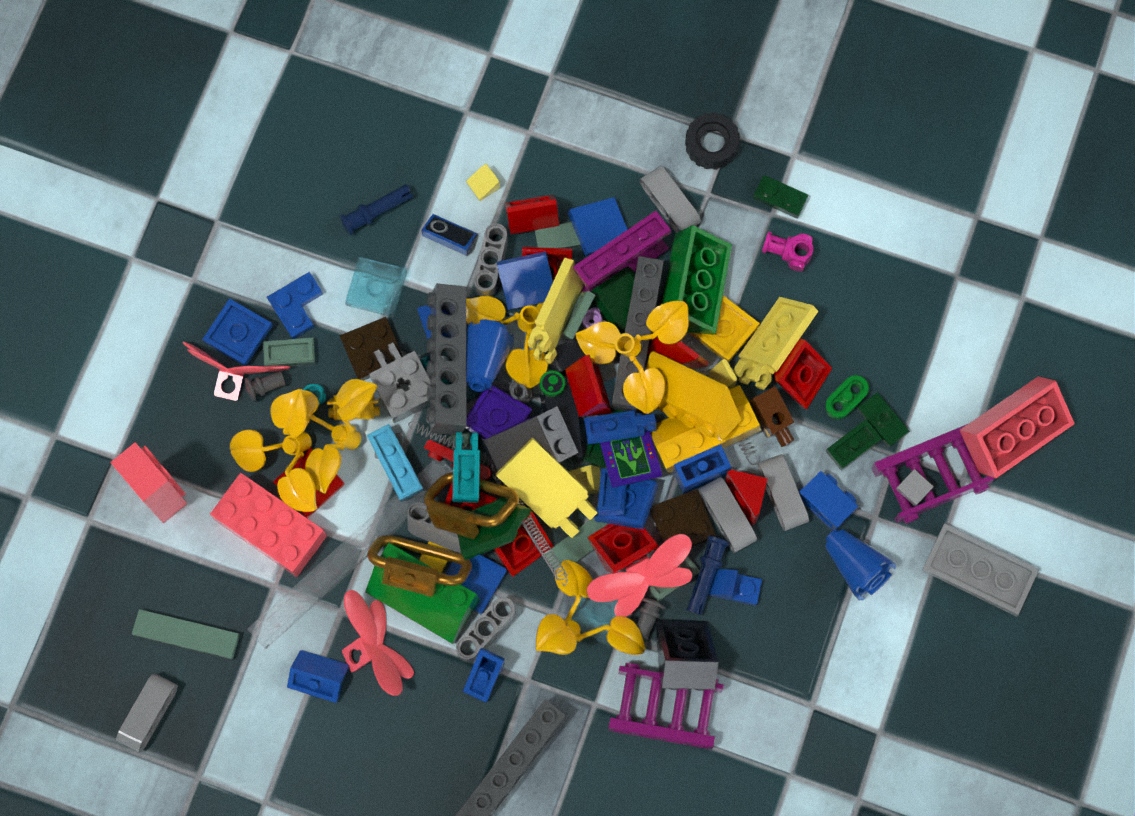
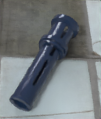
M404 184L402 187L366 206L364 204L359 205L355 211L347 215L342 214L339 218L347 233L352 235L354 230L365 224H372L373 218L412 199L413 195L409 193L410 189L407 184Z
M709 535L707 537L709 542L704 556L700 557V563L702 564L686 608L687 611L701 616L717 569H720L723 565L721 560L725 548L729 547L730 544L725 540Z

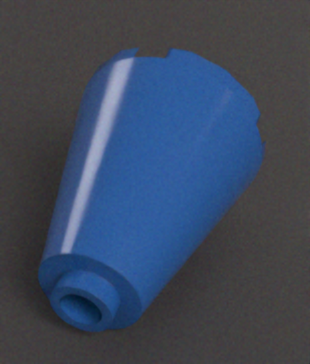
M483 319L478 324L473 325V322H471L466 327V384L477 392L488 390L491 387L514 345L513 333L510 335L507 332L508 327L497 321Z
M844 529L840 531L834 530L826 537V550L853 595L859 601L865 599L862 596L868 592L870 595H873L892 576L889 572L890 568L896 569V564L893 560Z

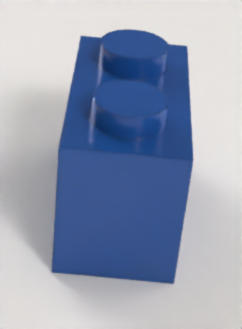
M720 444L674 464L673 474L684 494L719 477L726 476L732 467Z
M820 471L799 494L803 504L827 527L834 531L856 511L858 505L852 494L848 491L843 492L837 486L838 482L829 473L825 475Z

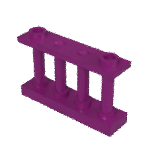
M654 211L573 266V270L584 284L581 292L592 291L627 266H630L633 272L636 273L639 256L656 259L669 250L662 239L671 233V229L657 211Z
M966 425L874 462L871 469L875 477L883 475L884 478L887 477L903 511L896 516V523L904 521L905 524L911 523L920 518L918 514L971 492L978 495L990 489L988 485L992 483L994 478L987 476L982 479L960 433V429ZM950 446L953 449H957L972 480V483L958 488L943 456V449ZM929 455L930 458L934 459L949 493L935 498L931 489L924 497L926 502L912 508L910 502L896 490L901 484L896 474L898 472L897 468L906 465L911 471L915 469L926 479L919 463L921 458Z
M625 663V666H619L618 674L626 676L619 715H616V718H610L608 731L713 749L715 736H709L710 731H708L714 692L721 693L724 684H719L718 679H716L715 689L703 690L697 729H694V733L683 731L682 720L688 689L677 690L671 724H668V728L657 726L658 722H656L662 686L659 673L642 670L641 665L634 663ZM636 678L652 680L646 717L642 719V723L632 722V717H629Z

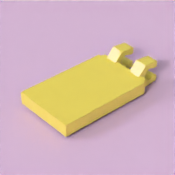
M564 258L535 321L536 327L532 330L527 343L529 348L535 349L533 354L535 360L540 361L542 353L549 351L545 356L546 363L552 364L557 355L555 350L557 343L584 286L573 270V266H575L574 260Z
M779 297L739 354L741 359L736 364L733 372L737 377H740V383L748 385L750 381L756 382L755 386L764 390L772 381L771 374L778 371L818 313V310L813 305Z
M533 437L496 473V476L509 488L515 490L519 498L548 526L555 529L560 526L571 538L579 530L577 525L568 517L577 508L589 520L597 514L596 508L587 500L589 497L587 489Z

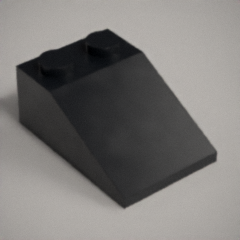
M558 406L542 410L482 440L496 473L532 437L559 463L579 453ZM500 480L502 486L507 487V485H505V484Z
M656 620L658 666L662 688L670 690L695 689L698 691L715 689L718 659L708 622Z

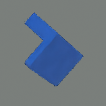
M300 650L290 667L287 688L337 703L340 697L342 682L348 672L349 665Z

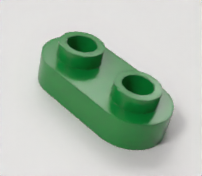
M858 375L847 378L828 397L825 404L827 415L835 420L847 417L866 397L869 391L867 381ZM857 387L859 389V393H852L850 388ZM833 405H841L842 410L836 411L833 408Z

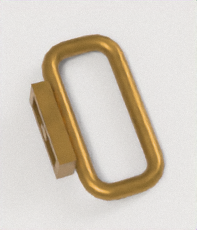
M453 472L442 475L437 479L424 496L426 510L434 527L470 539H474L479 534L477 525L493 527L501 524L519 503V496L515 490L479 479L480 490L508 498L507 503L496 515L487 517L435 501L434 499L447 484L452 483Z
M384 535L375 539L367 552L368 560L373 565L384 568L383 584L433 597L437 583L448 586L460 585L467 579L472 569L471 561L469 559L465 560L460 553L391 535ZM391 543L398 548L454 562L462 567L457 575L451 576L438 573L437 569L389 556L386 559L380 557L378 553L383 546Z

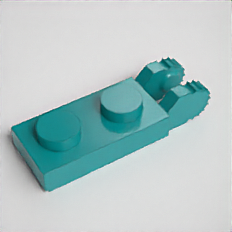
M456 432L455 449L453 452L452 502L478 503L480 467L478 433H472L470 437L471 450H462V432Z

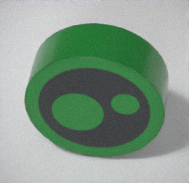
M548 371L540 379V389L547 397H558L564 392L565 379L557 371Z

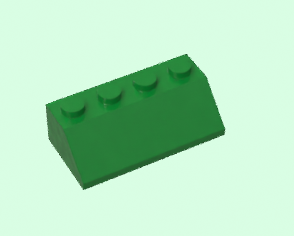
M694 225L675 234L662 304L671 301L686 302L689 318L687 333L713 335L716 334L732 244Z
M388 543L380 556L386 559L389 556L431 568L391 543ZM377 566L373 568L365 591L368 595L451 644L455 642L480 601L476 593L462 585L448 586L437 583L433 597L383 584L384 568Z

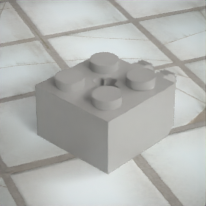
M392 342L388 345V349L395 361L386 364L380 350L375 351L374 354L381 368L369 375L372 383L378 386L376 390L393 423H396L430 405V400H427V387L430 384V379L415 351L401 357ZM402 383L410 384L408 385L409 390L406 392L403 389L398 390V387Z

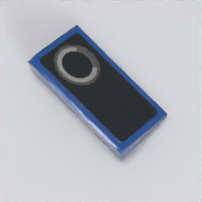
M432 214L421 230L423 237L466 256L477 237V233L435 214Z

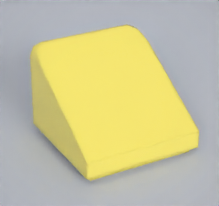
M487 164L480 167L466 181L479 201L500 189L499 180Z
M721 360L709 371L711 373L708 375L709 378L713 377L711 379L728 386L729 390L736 386L737 377L727 360Z
M589 465L569 471L587 489V494L599 493L601 477L599 467Z

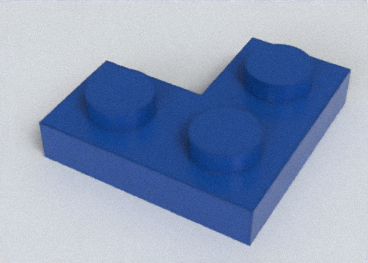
M308 272L267 296V299L291 338L296 339L314 328L303 306L322 296L323 293L311 273Z

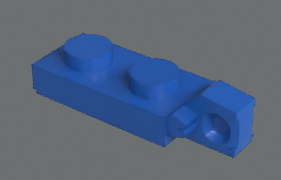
M634 410L584 419L588 444L634 438L645 435L644 432L657 431L655 414L641 416V413H635Z

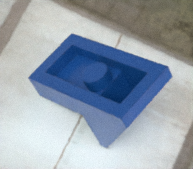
M717 569L708 596L753 606L757 605L762 579L737 574L738 570Z
M481 647L463 692L487 703L497 678L504 668L505 658Z

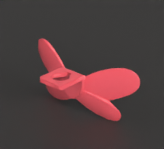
M182 342L188 348L187 351L190 354L219 369L214 395L237 401L239 399L244 374L277 372L291 368L283 365L226 368L198 347L188 342ZM229 375L233 376V381L236 385L235 390L230 394L225 393L222 389V383L228 379Z
M685 534L674 535L659 546L650 560L647 555L639 558L638 562L626 566L627 572L610 573L595 578L587 587L588 597L597 602L618 600L614 608L615 615L627 617L639 606L649 585L656 587L685 585L691 581L692 572L687 568H680L678 566L685 560L691 550L692 542L690 538Z
M349 590L344 595V607L351 624L360 635V638L342 650L351 672H355L372 661L373 671L381 688L392 696H398L403 689L401 677L412 678L414 670L403 656L383 645L386 631V611L382 602L374 600L369 608L357 591ZM353 649L361 650L362 655L358 663H355L351 657Z

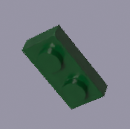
M763 175L753 195V199L798 219L808 199V194Z
M865 419L828 447L825 452L842 471L878 444L882 438Z

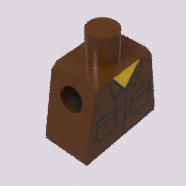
M776 386L749 401L766 438L774 434L781 447L794 441L788 429V426L793 424L794 421ZM772 417L777 419L778 425L773 423Z

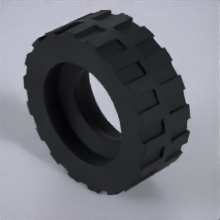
M716 112L704 113L700 117L697 116L690 123L689 129L686 132L685 146L690 160L694 161L697 166L704 167V169L716 170L727 166L738 153L740 133L738 132L737 125L733 123L731 118H727L724 114H716ZM709 130L720 132L725 140L724 146L716 152L705 150L700 143L703 133Z

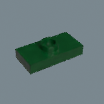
M878 392L857 408L862 417L867 419L881 436L882 441L888 448L910 432Z

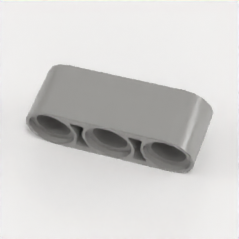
M662 166L657 167L639 180L643 190L676 233L691 225L696 226L701 222L695 208Z
M498 223L489 225L484 233L474 277L475 290L479 297H493L498 290L500 275L497 262L504 260L508 245L507 231L503 225ZM495 234L501 235L503 237L498 242L490 240V238ZM493 257L497 259V262L493 265H488L485 263V260ZM483 281H490L492 283L489 288L479 286Z
M780 454L758 462L757 466L760 476L768 478L765 488L782 529L786 531L808 523L807 511L784 456Z
M722 477L698 489L702 501L724 539L730 543L729 547L734 553L757 541L751 525Z
M414 503L408 508L407 527L411 534L462 554L458 535L434 527L426 510L425 503Z
M497 598L458 640L456 651L462 661L467 663L474 662L481 647L487 649L513 621L516 612L514 603L509 598ZM501 605H507L511 611L507 616L502 617L496 613L497 608ZM484 624H489L493 627L492 633L488 636H482L479 633V628ZM467 643L473 644L476 647L472 655L462 654L461 649L463 645Z
M153 673L122 724L116 741L141 753L176 694L178 685Z

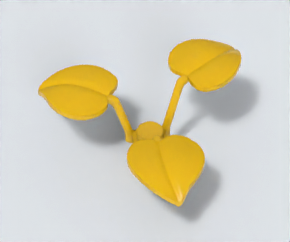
M490 296L466 298V322L468 325L473 322V325L478 324L483 319L497 321L504 325L518 320V327L526 332L524 350L515 349L509 353L505 362L506 371L514 381L523 384L526 389L536 387L540 383L542 375L546 373L548 363H546L544 352L541 355L540 361L535 360L533 356L535 349L529 350L527 343L532 330L536 327L535 321L543 303H538L536 307L532 305L525 306L520 314L516 312L514 316L502 321L505 317V308L498 299Z
M684 301L664 303L656 307L649 314L646 325L654 332L653 334L636 335L635 337L627 333L621 334L619 329L610 322H599L576 333V339L585 355L589 354L598 364H608L614 361L616 350L622 355L629 357L630 361L639 370V373H632L626 378L623 384L624 396L632 406L645 414L655 410L662 401L665 393V380L662 373L656 368L643 370V367L636 359L641 350L640 341L654 339L657 336L664 344H675L682 340L689 326L688 305Z
M351 379L342 385L336 397V404L340 407L337 410V414L344 424L335 427L312 415L317 410L319 401L312 392L303 390L307 407V425L311 419L332 431L333 441L337 443L326 444L323 450L320 448L314 449L306 461L305 470L312 476L315 489L326 494L329 484L340 468L341 454L338 449L344 450V448L354 450L360 445L361 434L356 431V427L352 426L349 421L357 418L364 410L378 387L376 384L359 379Z
M297 389L277 397L271 405L273 423L278 428H284L283 434L289 435L285 437L282 443L263 447L262 435L255 430L247 429L237 433L232 438L230 450L237 464L249 472L260 470L264 466L266 461L264 451L283 448L287 454L296 455L285 470L286 477L278 481V492L283 502L289 507L298 511L311 512L317 510L316 489L313 478L309 472L302 468L292 470L297 461L304 456L303 452L310 449L312 444L311 437L308 433L304 432L307 425V407L302 389Z
M563 560L561 566H563L565 573H567V584L565 576L562 575L564 570L557 573V576H560L557 578L563 580H557L555 577V581L563 593L568 596H575V602L564 620L556 614H548L541 620L536 633V651L567 655L575 650L577 641L580 642L586 637L606 630L608 631L606 635L607 641L615 649L632 655H642L645 653V645L639 628L632 620L623 616L614 617L610 621V625H603L583 634L580 633L581 628L579 624L571 620L581 601V597L589 598L587 587L593 579L588 571L578 563Z

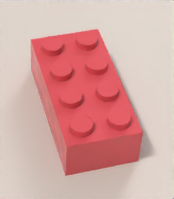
M1038 376L960 429V433L979 473L997 478L1075 423L1057 382Z
M135 442L110 462L141 500L163 523L187 504L182 498L186 493L146 446L140 448Z
M242 473L238 475L210 513L216 522L295 577H298L327 537L322 528Z

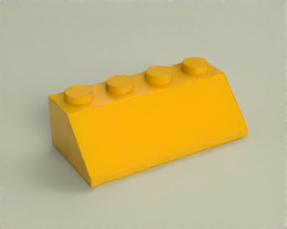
M654 351L649 355L646 370L649 368L658 369L665 380V393L656 409L664 412L669 418H676L687 427H694L707 437H714L720 441H723L742 420L728 386Z
M740 385L729 391L742 420L723 441L714 437L709 438L700 430L694 427L689 428L676 418H667L656 423L657 431L650 432L668 474L673 472V466L678 462L720 444L722 448H726L761 431L760 424Z

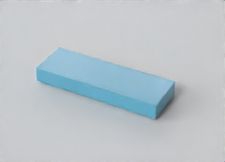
M390 424L368 434L367 437L400 501L403 502L424 491Z

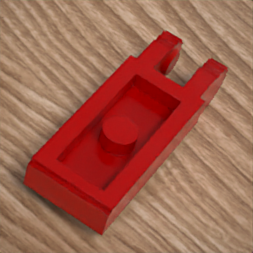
M430 439L427 440L424 449L429 451L427 456L439 462H442L443 458L452 462L450 467L453 468L454 451ZM480 463L479 479L490 480L492 475L490 469Z

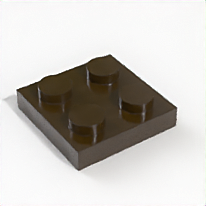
M386 317L339 335L359 380L369 379L370 373L381 368L374 354L375 351L380 350L386 364L395 361L388 349V345L392 342L400 356L403 357Z
M697 489L651 506L650 513L662 544L677 534L687 535L692 542V547L708 541V535L716 537Z

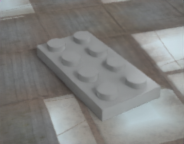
M944 523L922 571L1017 617L1039 569Z

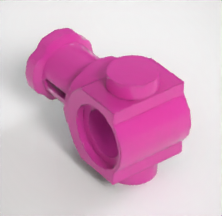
M768 231L762 253L770 252L780 255L782 260L787 262L790 269L802 272L804 266L809 263L813 253V238L807 234H799L795 237L789 236L787 239L774 236L772 232ZM803 249L807 255L798 256L795 250Z

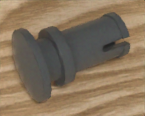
M281 371L262 378L255 377L254 381L251 382L248 378H245L246 390L253 402L256 401L255 396L259 394L264 396L265 392L286 385Z
M514 381L509 386L508 394L525 404L531 400L533 388L526 389L523 384Z
M643 598L642 601L645 602V606L640 609L642 613L637 627L642 637L648 640L656 618L659 619L660 617L658 614L659 610H665L666 607L653 599Z

